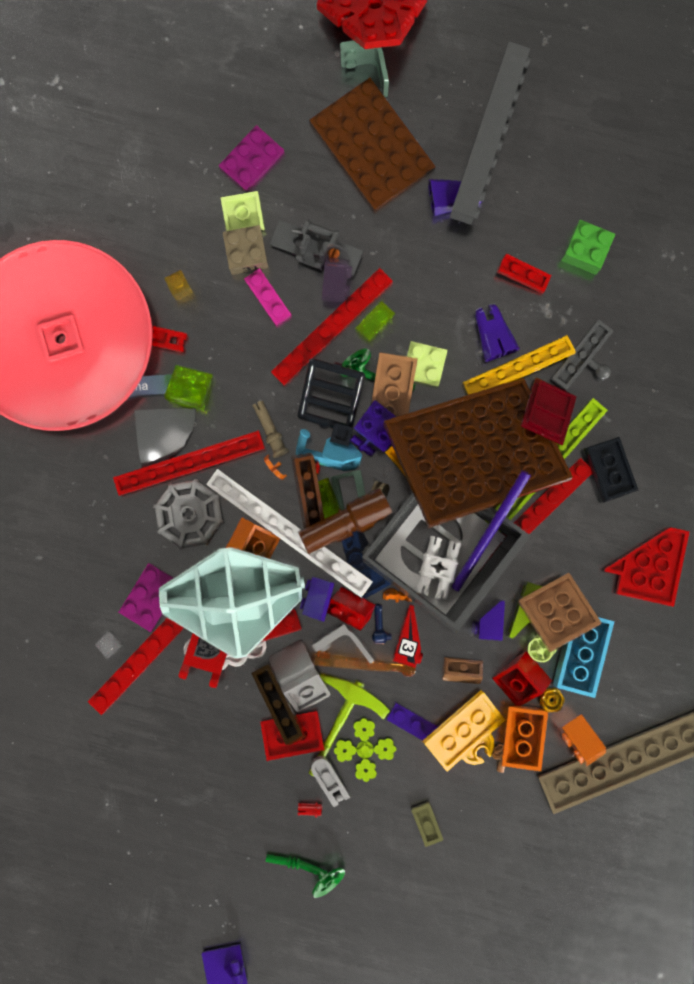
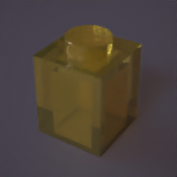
M182 270L164 278L176 301L193 293Z

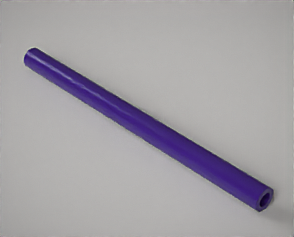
M522 471L456 577L455 582L451 585V588L459 592L531 477L527 472Z

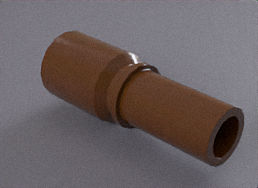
M377 488L348 502L345 509H338L337 513L298 531V534L308 554L335 541L340 542L353 536V532L363 533L373 528L376 522L390 515L392 510L381 489Z

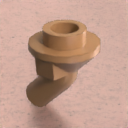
M502 744L497 745L493 749L492 757L499 760L496 770L504 773L505 767L501 766L504 747Z

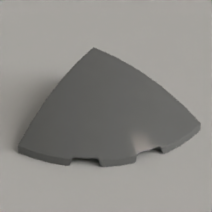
M196 409L134 410L141 468L169 460L185 447L190 433L193 432Z

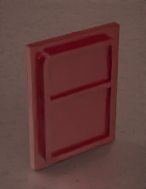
M536 377L521 427L563 445L577 396Z

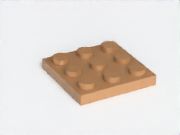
M570 573L518 600L519 605L549 653L602 623Z

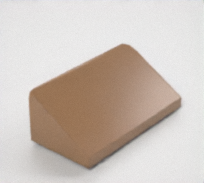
M444 658V681L481 684L483 679V661Z

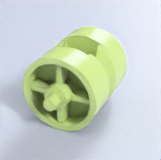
M538 634L528 645L530 657L537 662H547L558 650L557 648L549 653Z

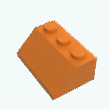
M242 517L226 548L232 547L270 559L280 538Z
M508 706L501 766L541 771L548 718L547 710L530 706Z

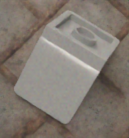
M342 622L312 643L315 652L320 650L322 653L331 647V642L342 635H348L370 664L375 661L373 654L358 634L345 622Z
M302 640L269 657L281 690L297 713L306 710L331 695L328 687L318 674Z

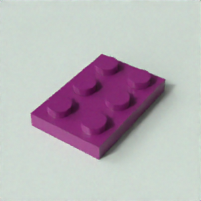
M256 125L218 166L220 170L247 193L282 156L284 149Z
M148 563L118 613L152 632L162 617L159 603V588L174 579V577Z

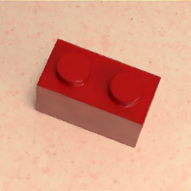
M341 587L331 598L327 613L361 631L371 619L375 604Z

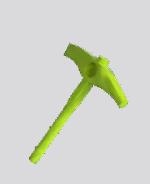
M320 673L319 675L324 683L337 689L346 699L324 742L325 750L320 751L318 756L326 757L354 704L372 709L383 720L390 710L377 697L363 688L364 684L361 681L356 680L354 683L343 678ZM310 769L309 774L311 776H314Z

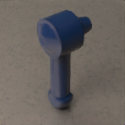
M379 603L375 604V630L372 634V640L375 645L385 644L387 640L392 639L391 634L383 630L382 605Z

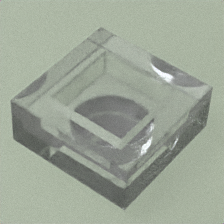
M111 631L94 644L106 659L110 658L123 646Z

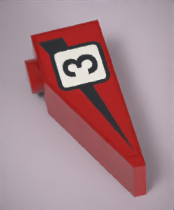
M409 604L393 655V661L416 668V665L422 661L423 653L420 652L421 645L414 606Z

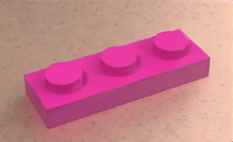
M260 268L244 278L275 326H278L292 316Z

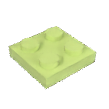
M258 191L221 197L226 231L260 225L261 230H265Z
M411 341L407 356L418 358L414 382L438 388L447 350Z

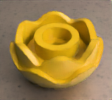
M548 688L540 696V704L548 712L560 711L565 701L560 690L556 688Z

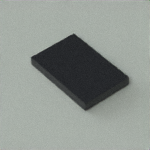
M620 437L584 448L603 503L639 491Z

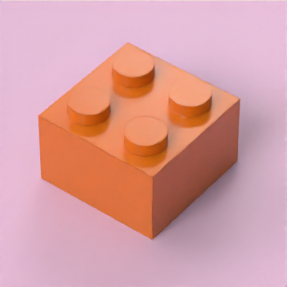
M582 714L562 727V739L568 747L572 746L574 748V756L580 764L584 762L588 766L606 754L605 745Z

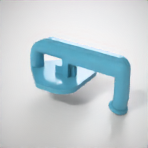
M306 429L300 430L296 455L311 453L314 455V461H319L320 465L342 471L353 470L360 465L362 453L351 442L349 446L330 442V437L326 440L323 452H318L305 448L310 432Z

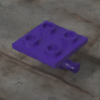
M374 400L353 428L364 436L366 440L362 441L354 434L350 441L359 447L358 450H363L370 457L376 450L368 445L369 442L385 452L391 441L383 423L385 420L395 418L396 416Z
M240 944L201 953L207 984H248Z

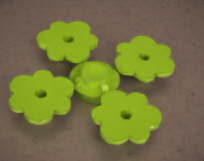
M362 718L361 722L357 721L353 726L356 730L355 736L360 737L362 742L355 748L350 740L346 742L339 740L334 753L337 755V760L343 762L345 760H352V755L357 751L358 756L364 759L361 763L356 764L357 771L355 776L358 779H363L364 782H368L369 779H374L377 773L374 770L376 765L370 763L367 758L371 757L373 752L379 754V759L391 760L394 757V752H396V746L393 745L392 739L387 738L385 740H378V745L373 748V745L367 740L369 736H374L373 729L375 724L372 721L367 722L366 718Z

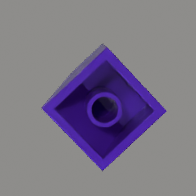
M312 576V580L308 579L305 590L308 591L307 598L302 599L300 609L303 610L302 614L324 622L335 582Z
M495 599L475 617V621H472L471 632L474 633L476 638L503 641L504 600Z

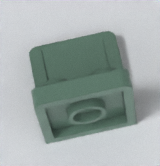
M355 41L340 43L341 67L354 68L358 65L373 64L377 68L382 94L384 97H388L389 79L382 48L364 49Z

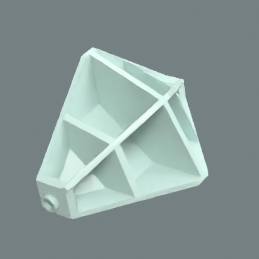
M232 547L218 549L159 588V603L162 615L232 658L246 657L302 600V588H305L304 577H300L298 567Z

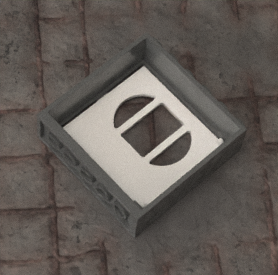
M411 489L410 497L408 499L404 498L398 505V512L396 514L392 513L387 519L385 529L380 528L375 534L374 543L372 545L368 544L362 551L363 563L457 634L531 535L505 517L498 528L499 531L493 536L459 592L450 586L448 601L442 600L444 592H442L440 599L435 598L439 581L434 578L431 581L429 595H423L425 588L423 587L422 593L419 596L415 592L418 588L420 576L408 569L401 557V546H404L422 561L424 558L421 551L406 541V538L420 520L426 522ZM493 507L456 519L462 530L461 541L440 525L432 527L449 541H454L455 545L456 542L461 543L457 558L459 565L456 568L454 580L489 525L483 519L490 523L495 516L497 510ZM437 565V567H433L436 569L437 573H439L440 570H444L439 565Z

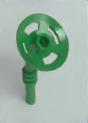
M365 348L354 352L342 363V367H349L350 369L363 372L366 378L375 381L376 373L365 369V365L371 357L369 349Z
M270 854L266 855L265 862L285 865L287 868L292 867V869L296 867V870L300 868L317 875L319 881L312 891V895L315 898L329 893L340 883L345 875V870L341 867L328 872L302 861L300 858L296 859L294 857L292 859V856L287 858Z

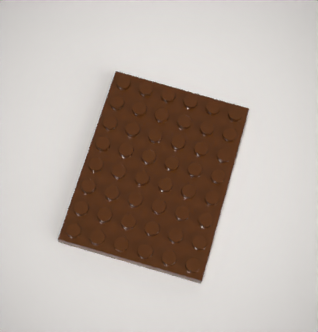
M524 378L384 421V428L428 528L502 504L522 471L527 472L531 477L518 498L570 481L573 478L556 442L521 427L531 393Z

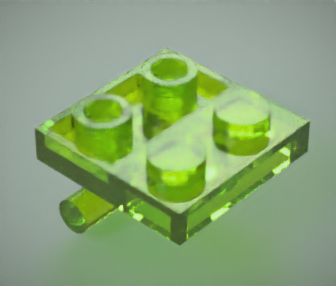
M176 365L165 392V399L178 403L182 407L204 410L206 405L204 401L211 385L213 374Z

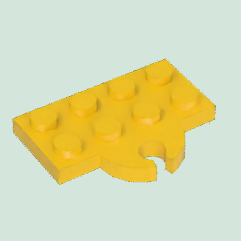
M480 690L422 742L446 771H449L461 759L472 765L482 764L484 760L477 756V751L480 748H484L485 753L491 757L495 747L494 738L491 733L506 720L486 694Z

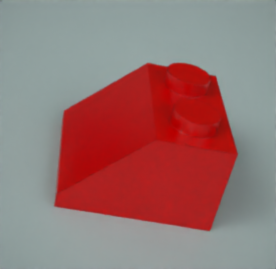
M527 651L514 658L492 678L515 706H522L540 696L552 682L551 678L530 657Z

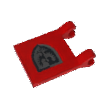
M192 633L179 677L187 679L191 666L211 672L212 676L209 686L217 688L227 654Z

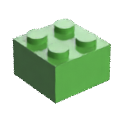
M579 220L561 261L596 275L603 266L615 234Z

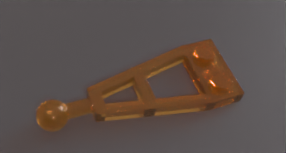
M319 650L311 654L313 664L318 666L384 672L395 671L402 672L406 677H411L416 672V668L404 664H394L378 660L370 664L367 659L333 655L328 653L327 650L322 653Z

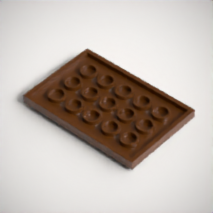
M370 77L309 119L310 125L374 212L435 170L436 166Z

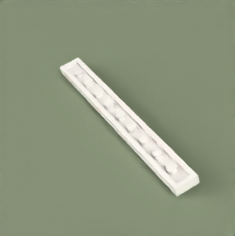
M219 469L215 471L206 484L358 596L362 597L372 584V580L326 547L308 554L298 534V531L302 529Z

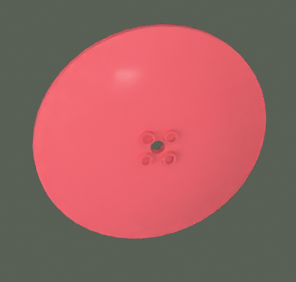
M49 240L28 244L0 258V414L13 422L29 428L45 431H64L95 423L119 408L134 392L147 368L152 348L153 330L149 307L143 292L132 275L118 261L105 252L83 243L67 240ZM64 334L65 341L61 344L57 343V336Z

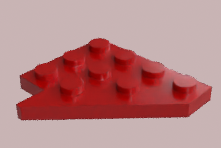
M668 527L604 568L603 572L619 575L615 594L674 607L690 531Z

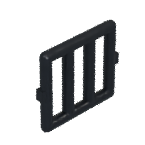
M314 358L310 359L297 414L298 418L320 424L319 427L326 429L327 427L333 428L334 423L353 427L365 374L342 367V364L338 362L332 364ZM315 368L356 378L355 388L314 378ZM314 385L352 396L351 404L347 406L311 396V386ZM312 403L347 413L346 423L307 413V404Z

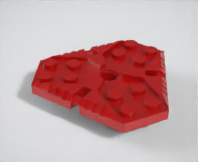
M318 0L316 4L317 10L337 27L342 26L343 32L362 48L373 49L401 45L414 24V17L417 18L428 0Z

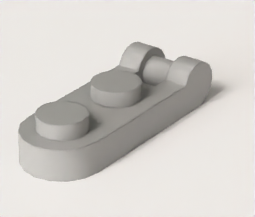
M324 756L315 757L311 762V771L332 806L339 805V802L343 799L351 798L330 761ZM338 790L340 791V792H339L338 794H336V795L333 794L334 792H336V791H338Z

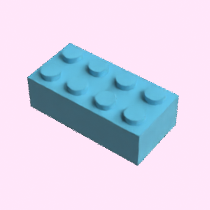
M598 617L602 622L599 626L562 646L553 686L585 696L596 697L614 621Z

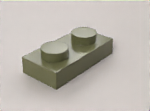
M429 801L411 808L425 847L443 841L444 839Z

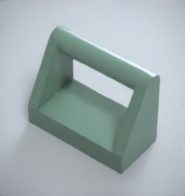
M361 470L331 477L337 510L345 509L339 479L354 477L358 498L365 495Z

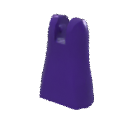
M429 179L428 192L433 216L452 212L462 181Z
M495 304L488 305L489 314L492 319L490 321H487L482 308L475 310V318L485 362L511 355L520 350L499 308Z

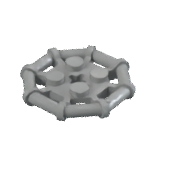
M199 479L168 484L166 491L153 506L156 513L158 534L163 535L177 545L178 549L209 544L211 537L221 523L224 522L219 502L220 495L200 483ZM192 488L190 494L179 495L177 492ZM196 490L206 495L208 499L205 501L201 500L195 495ZM173 494L175 496L174 502L169 507H164ZM211 502L214 518L208 516L207 504ZM187 508H189L190 511H193L191 519H188L186 516H183V513L186 512ZM163 510L168 511L170 523L165 525ZM207 520L213 521L206 533L203 534L201 529ZM174 527L181 532L180 538L168 529ZM197 532L200 536L185 540L188 533Z

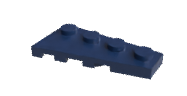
M356 531L353 532V536L342 540V545L347 563L373 581L362 596V598L366 599L388 587L391 583L363 563L362 551L369 542L364 533Z

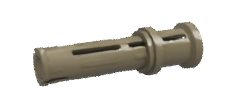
M264 401L257 402L258 405L256 403L253 404L252 407L266 433V442L270 444L274 453L273 457L278 458L288 453L289 449L285 447L281 439L282 434L277 432L264 405Z

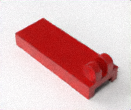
M507 253L501 259L497 269V273L541 294L545 292L552 276Z

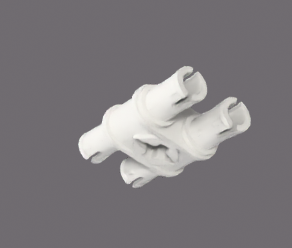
M430 536L427 552L423 554L421 570L418 572L420 580L416 593L421 595L422 589L425 587L423 595L428 596L431 581L435 578L439 581L435 598L440 599L442 592H444L442 600L448 601L450 586L455 582L454 576L459 565L457 558L461 543L456 542L455 549L453 550L454 541H449L446 557L441 558L438 556L442 539L437 537L436 544L434 545L435 536ZM438 564H441V567L444 570H440V572L437 573L436 569L433 567H437Z

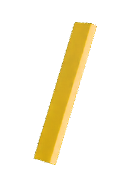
M568 335L464 381L462 384L467 395L518 380L575 354L576 351Z

